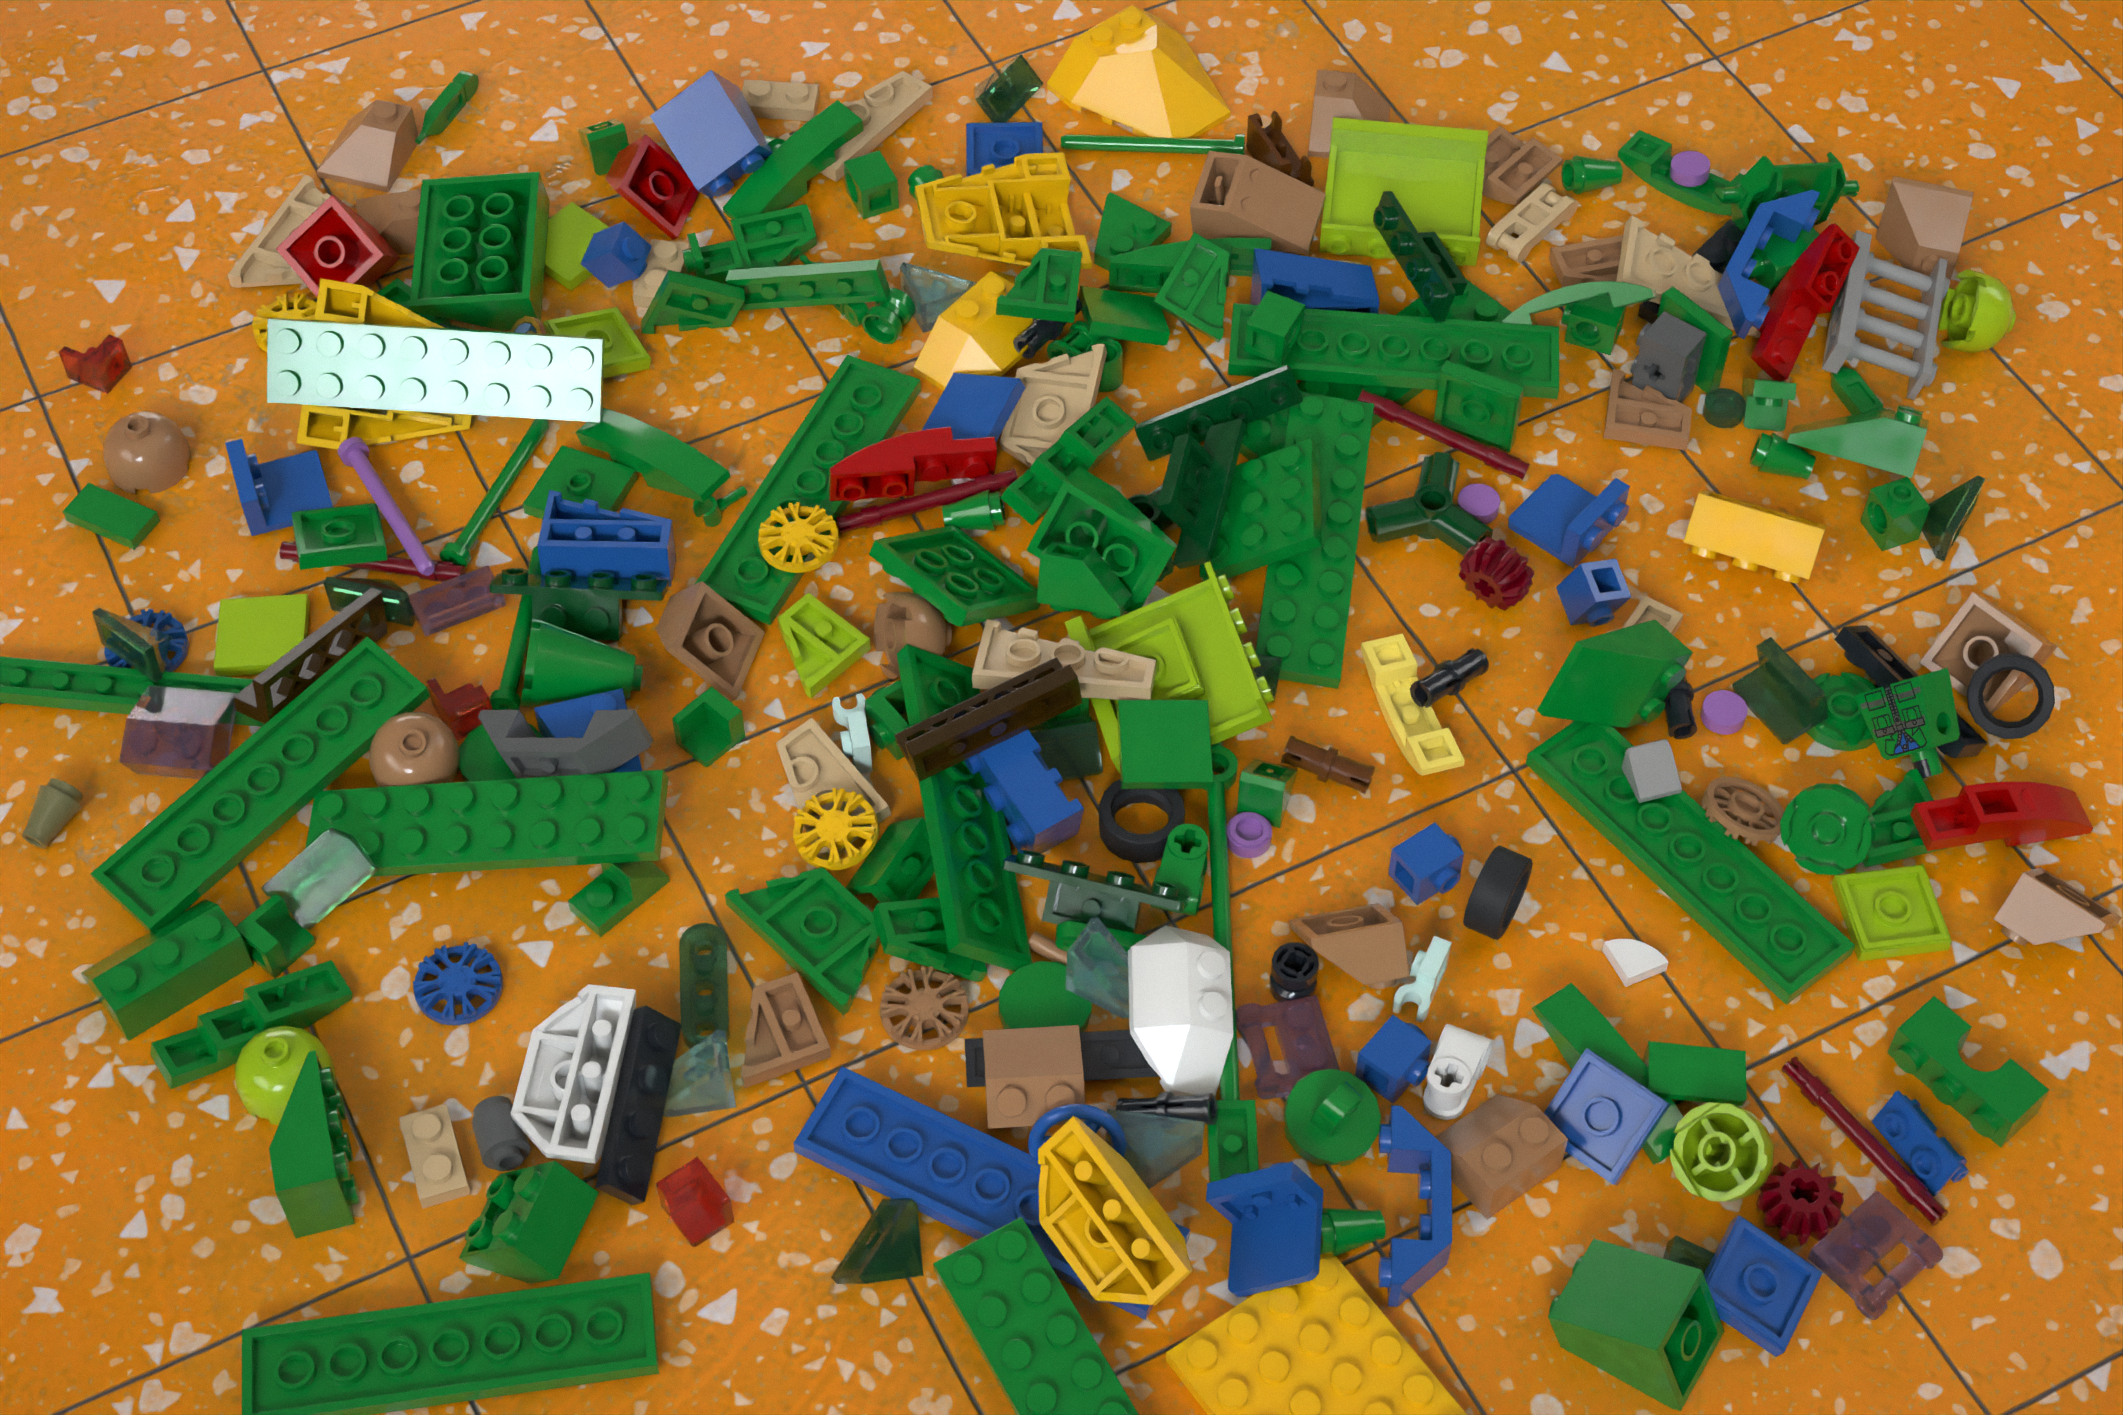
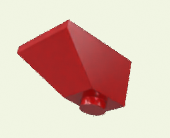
M646 134L618 152L605 178L619 195L672 240L678 238L699 194V191H697L681 164Z
M331 195L276 248L317 298L320 278L363 285L368 288L400 259L398 254L372 225L335 195Z

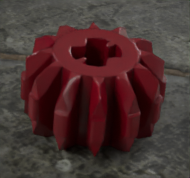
M1486 537L1483 541H1478L1474 547L1471 546L1464 554V559L1460 563L1461 570L1458 575L1461 580L1466 582L1465 589L1472 591L1476 595V600L1481 599L1485 601L1489 608L1497 606L1499 609L1506 611L1509 607L1515 606L1518 601H1522L1529 593V588L1533 584L1532 577L1534 571L1526 565L1528 562L1527 557L1520 556L1517 553V548L1507 546L1503 539L1495 541L1493 538Z
M1800 1158L1793 1161L1790 1168L1779 1162L1778 1165L1774 1166L1767 1181L1759 1188L1761 1194H1759L1756 1202L1757 1211L1765 1213L1763 1219L1764 1228H1780V1241L1786 1239L1791 1234L1795 1235L1800 1246L1807 1243L1810 1236L1821 1242L1827 1237L1829 1229L1833 1230L1834 1227H1837L1841 1219L1840 1209L1844 1202V1193L1834 1190L1837 1184L1836 1176L1822 1177L1820 1175V1162L1812 1166L1811 1170L1804 1167Z

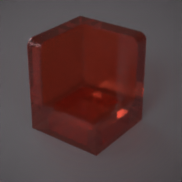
M110 334L97 348L90 347L85 353L66 346L59 351L69 379L106 394L132 368L123 340Z
M435 677L426 681L434 709L441 720L452 730L457 741L465 738L471 731L482 724L478 718L481 710H492L490 698L482 685L474 687L473 684L468 683L445 694Z
M698 1156L656 1183L661 1207L692 1247H697L735 1222L729 1196Z

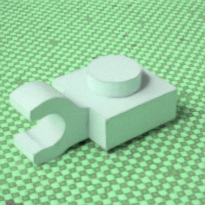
M862 693L856 694L857 706L853 709L842 708L839 697H834L832 700L833 717L838 724L848 729V731L840 732L843 754L847 758L852 757L853 765L861 774L873 772L871 746L866 723L865 697Z
M1434 936L1427 952L1418 951L1410 971V976L1416 978V981L1412 984L1403 985L1396 991L1393 1012L1398 1014L1405 1002H1414L1419 1006L1416 1021L1423 1022L1426 1019L1430 1004L1447 969L1452 942Z

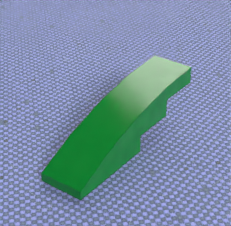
M837 100L782 143L765 160L764 164L746 179L723 206L724 213L729 218L736 219L785 209L808 193L806 184L808 180L836 162L834 151L864 131L862 119Z
M1272 238L1207 239L1229 252L1228 272L1226 273L1227 287H1229V275L1252 277L1254 248L1271 251ZM1189 240L1149 246L1110 256L1109 290L1158 293Z
M1106 396L1069 426L1055 444L1036 458L1028 471L1007 487L1000 498L1028 523L1034 525L1047 513L1064 480L1078 466L1090 473L1135 428L1137 422Z
M603 408L602 421L600 423L586 422L576 431L583 446L608 452L613 462L636 469L637 472L642 473L649 487L704 502L731 477L726 468L690 445L638 419Z
M330 960L245 988L243 1001L198 1015L197 1028L152 1042L150 1055L169 1088L173 1089L235 1064L243 1047L256 1034L268 1028L278 1026L305 1029L352 1000L353 993L333 961Z
M1572 983L1532 1007V1010L1571 1069H1573L1585 1049L1588 1048L1647 1087V1066L1604 1015ZM1663 1098L1671 1105L1642 1147L1653 1165L1670 1156V1149H1674V1140L1677 1133H1674L1675 1128L1684 1117L1672 1099Z

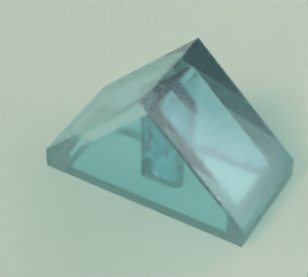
M905 262L900 266L901 291L913 300L916 309L913 316L923 333L931 331L938 316L977 283Z
M1098 917L1091 918L1067 951L1065 989L1123 1019L1129 1018L1128 953Z
M716 1030L674 1061L663 1116L674 1117L736 1108L732 1067L725 1031Z
M1112 1109L1107 1110V1113L1117 1120L1125 1134L1126 1152L1124 1158L1148 1189L1202 1154L1205 1122ZM1106 1132V1142L1112 1146L1111 1138Z

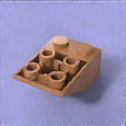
M1209 151L1190 205L1192 231L1205 239L1272 238L1271 250L1308 255L1326 199V193L1248 155Z

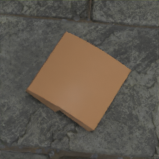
M1499 126L1488 135L1482 195L1496 201L1516 205L1562 164L1563 158L1534 137L1524 144Z

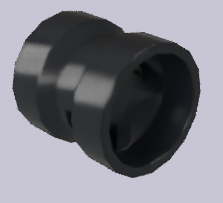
M1299 942L1286 943L1280 946L1274 952L1272 958V973L1269 982L1270 992L1274 999L1289 1007L1302 1006L1314 997L1316 991V977L1319 970L1318 956L1308 945Z

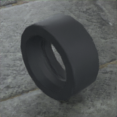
M2019 653L1998 654L1985 660L1972 674L1967 688L1968 709L1975 723L1988 734L2003 739L2024 738L2037 732L2049 720L2055 704L2054 684L2047 670L2035 659ZM2003 670H2017L2027 674L2033 679L2038 689V702L2035 710L2028 717L2020 721L2005 722L1996 719L1988 712L1984 704L1983 691L1986 683L1993 675Z
M1121 779L1114 781L1104 791L1099 804V831L1103 843L1110 852L1119 858L1135 863L1155 862L1162 859L1171 830L1178 825L1185 824L1184 801L1177 789H1121ZM1132 803H1148L1165 811L1168 815V823L1163 829L1154 833L1136 834L1128 832L1117 825L1115 815L1121 808Z
M1500 845L1494 848L1486 860L1471 892L1464 914V926L1492 939H1500L1510 925L1522 900L1532 871V859Z

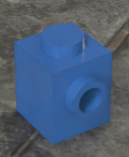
M621 222L593 234L580 264L610 288L625 281H633L639 278L647 267L646 259L652 246L628 224Z
M1617 559L1580 563L1556 587L1570 625L1589 623L1591 627L1606 624L1614 618V613L1632 597Z
M1434 822L1392 848L1388 875L1416 905H1419L1438 892L1443 894L1450 891L1459 882L1464 852L1458 840L1451 834H1446Z
M1392 1015L1358 1053L1355 1076L1394 1104L1410 1084L1417 1087L1427 1076L1428 1068L1431 1064L1428 1059L1432 1041L1416 1025L1405 1023Z

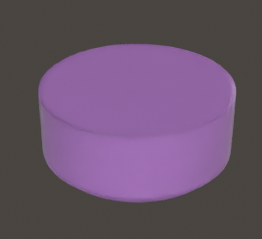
M1684 151L1672 158L1670 177L1675 183L1684 187H1696L1708 180L1710 161L1704 154L1696 151Z
M1471 484L1460 491L1457 506L1482 523L1488 524L1495 520L1498 515L1500 497L1488 485Z
M1718 690L1706 696L1700 716L1703 724L1710 731L1729 735L1738 732L1743 727L1748 709L1745 701L1738 694L1727 690Z
M1242 812L1230 819L1227 825L1228 848L1234 854L1243 858H1256L1263 855L1269 849L1272 827L1264 816L1255 812Z

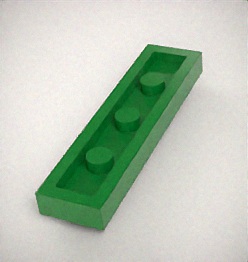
M880 259L734 269L728 271L725 279L728 285L744 288L745 301L740 310L887 301L890 293V287Z

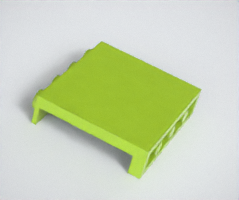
M1333 117L1319 252L1335 255L1368 256L1376 259H1396L1373 222L1374 211L1379 205L1383 192L1392 191L1418 233L1435 232L1457 266H1476L1480 245L1479 231L1488 131Z
M1210 561L1204 563L1209 579L1089 630L1081 615L1065 622L1070 639L1079 641V645L1084 650L1095 652L1101 647L1113 644L1175 615L1180 623L1206 692L1191 700H1208L1211 746L1273 720L1267 703L1274 701L1273 694L1265 676L1257 678L1254 669L1261 666L1252 642L1243 643L1241 634L1248 632L1240 610L1238 607L1231 610L1228 603L1229 600L1235 598L1226 575L1223 574L1217 577ZM1091 698L1111 760L1120 773L1118 723L1115 706L1112 699Z

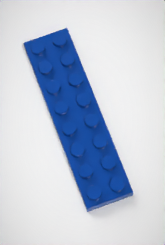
M841 1066L794 1141L795 1153L977 1240L1022 1217L1057 1277L1090 1293L1039 1223L1038 1186L1041 1165L1038 1164V1158ZM1173 1222L1184 1236L1185 1243H1187L1190 1229ZM1109 1302L1146 1320L1153 1305Z

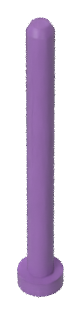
M359 437L346 439L338 448L340 459L345 465L354 467L418 571L426 576L433 574L435 569L434 562L368 460V446Z

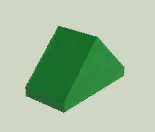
M1254 759L1241 772L1237 814L1255 812L1264 816L1271 826L1280 828L1298 769Z

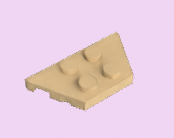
M303 176L229 272L228 278L232 287L304 284L303 280L279 254L276 248L330 197L328 193L323 194L316 188L314 180L310 176Z
M1105 344L1092 345L1093 351L1069 358L1066 353L1053 357L1043 364L1034 363L1017 369L1015 378H1020L1026 388L1002 430L999 442L1002 450L1030 468L1036 458L1055 444L1069 426L1095 406L1107 355Z

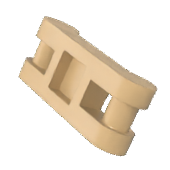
M1542 183L1493 226L1487 235L1486 244L1495 250L1500 248L1508 252L1510 259L1521 263L1526 259L1530 250L1562 221L1571 219L1578 207V201L1568 195L1562 197L1556 193L1554 187L1547 183ZM1513 232L1519 235L1517 239L1511 236Z

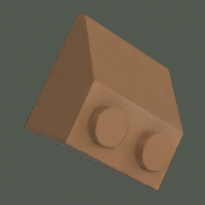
M1079 1025L983 1030L988 1129L1033 1126L1043 1114L1056 1107L1067 1104H1085ZM1069 1119L1058 1122L1055 1125L1065 1124Z
M1499 1094L1487 1100L1435 1137L1451 1152V1181L1487 1220L1561 1167L1568 1138L1535 1104Z

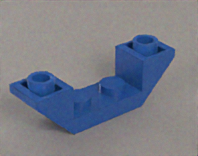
M1809 190L1761 203L1755 211L1717 286L1738 337L1745 340L1752 326L1760 329L1770 309L1769 306L1763 304L1770 289L1749 280L1757 263V260L1751 258L1755 248L1763 251L1772 233L1795 243L1801 230L1810 232L1820 210L1813 207L1820 195L1819 192Z
M1392 1105L1389 1123L1380 1124L1379 1153L1387 1154V1172L1419 1174L1418 1199L1427 1200V1214L1419 1215L1418 1240L1392 1238L1389 1256L1380 1257L1378 1285L1379 1287L1388 1288V1307H1398L1448 1263L1452 1245L1451 1152L1402 1106Z

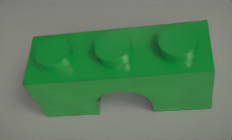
M1933 996L1897 1029L1887 1053L1894 1058L1896 1064L1903 1071L1913 1074L1930 1088L1940 1102L1953 1107L1965 1117L1976 1132L1990 1138L1999 1147H2002L2038 1113L2049 1089L2011 1058L1999 1069L1990 1072L1978 1071L1965 1064L1959 1052L1972 1026Z

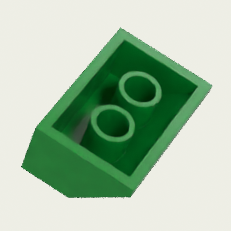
M205 899L156 931L147 933L81 974L126 1039L130 1041L253 966L241 934L218 904Z

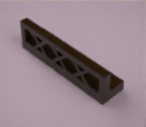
M371 587L255 677L251 684L233 697L236 711L266 724L366 637H369L375 643L387 634L382 591Z
M1056 657L895 734L896 743L920 782L1082 704L1078 676L1070 664L1063 667Z

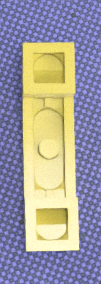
M1403 633L1361 643L1364 662L1378 704L1398 747L1414 770L1423 776L1464 766L1465 760L1449 727L1442 729L1432 706L1425 708V706L1419 707L1411 697L1410 687L1418 680V664Z

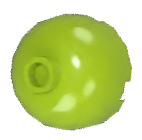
M1969 269L1964 270L1955 277L1961 279L1957 288H1948L1942 301L1938 329L1939 331L1947 329L1949 341H1941L1944 347L1961 352L1977 353L1994 347L2006 333L2011 331L2015 323L2016 313L2013 310L2011 294L1999 279Z
M278 1026L268 1028L256 1034L243 1047L235 1065V1081L239 1097L249 1114L255 1118L256 1115L260 1118H266L270 1124L279 1125L306 1056L310 1051L316 1050L322 1068L331 1067L335 1079V1067L332 1059L316 1036L305 1029Z
M1708 1102L1691 1109L1678 1122L1674 1133H1677L1674 1140V1149H1670V1161L1677 1179L1690 1193L1709 1201L1734 1202L1754 1194L1767 1181L1773 1166L1774 1145L1767 1128L1750 1111L1734 1104Z

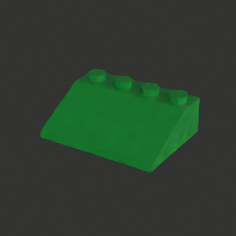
M540 172L422 180L409 303L411 311L497 330H511L514 324L524 316L538 318L541 321L550 201Z

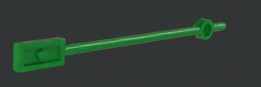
M1223 741L1211 746L1213 772L1220 774H1213L1212 788L1203 790L1207 791L1213 939L1230 952L1234 1034L1220 1078L1221 1100H1217V1122L1215 1125L1207 1124L1209 1183L1226 1179L1233 1174H1246L1259 1170L1255 1100H1240L1225 800V790L1229 789L1237 779L1238 761L1231 750L1223 747Z

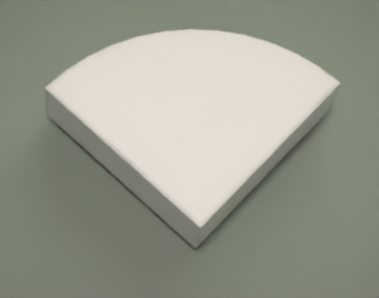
M1633 939L1609 940L1604 942L1602 949L1625 987L1665 972L1669 963L1657 949Z

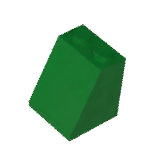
M1597 1239L1592 1240L1584 1256H1580L1575 1262L1570 1280L1561 1295H1557L1552 1301L1548 1315L1561 1348L1671 1409L1681 1411L1725 1332L1701 1269Z

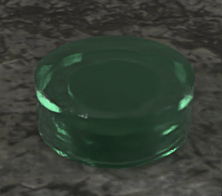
M1726 388L1715 389L1706 395L1702 414L1705 420L1715 427L1732 428L1741 423L1746 409V402L1734 390Z

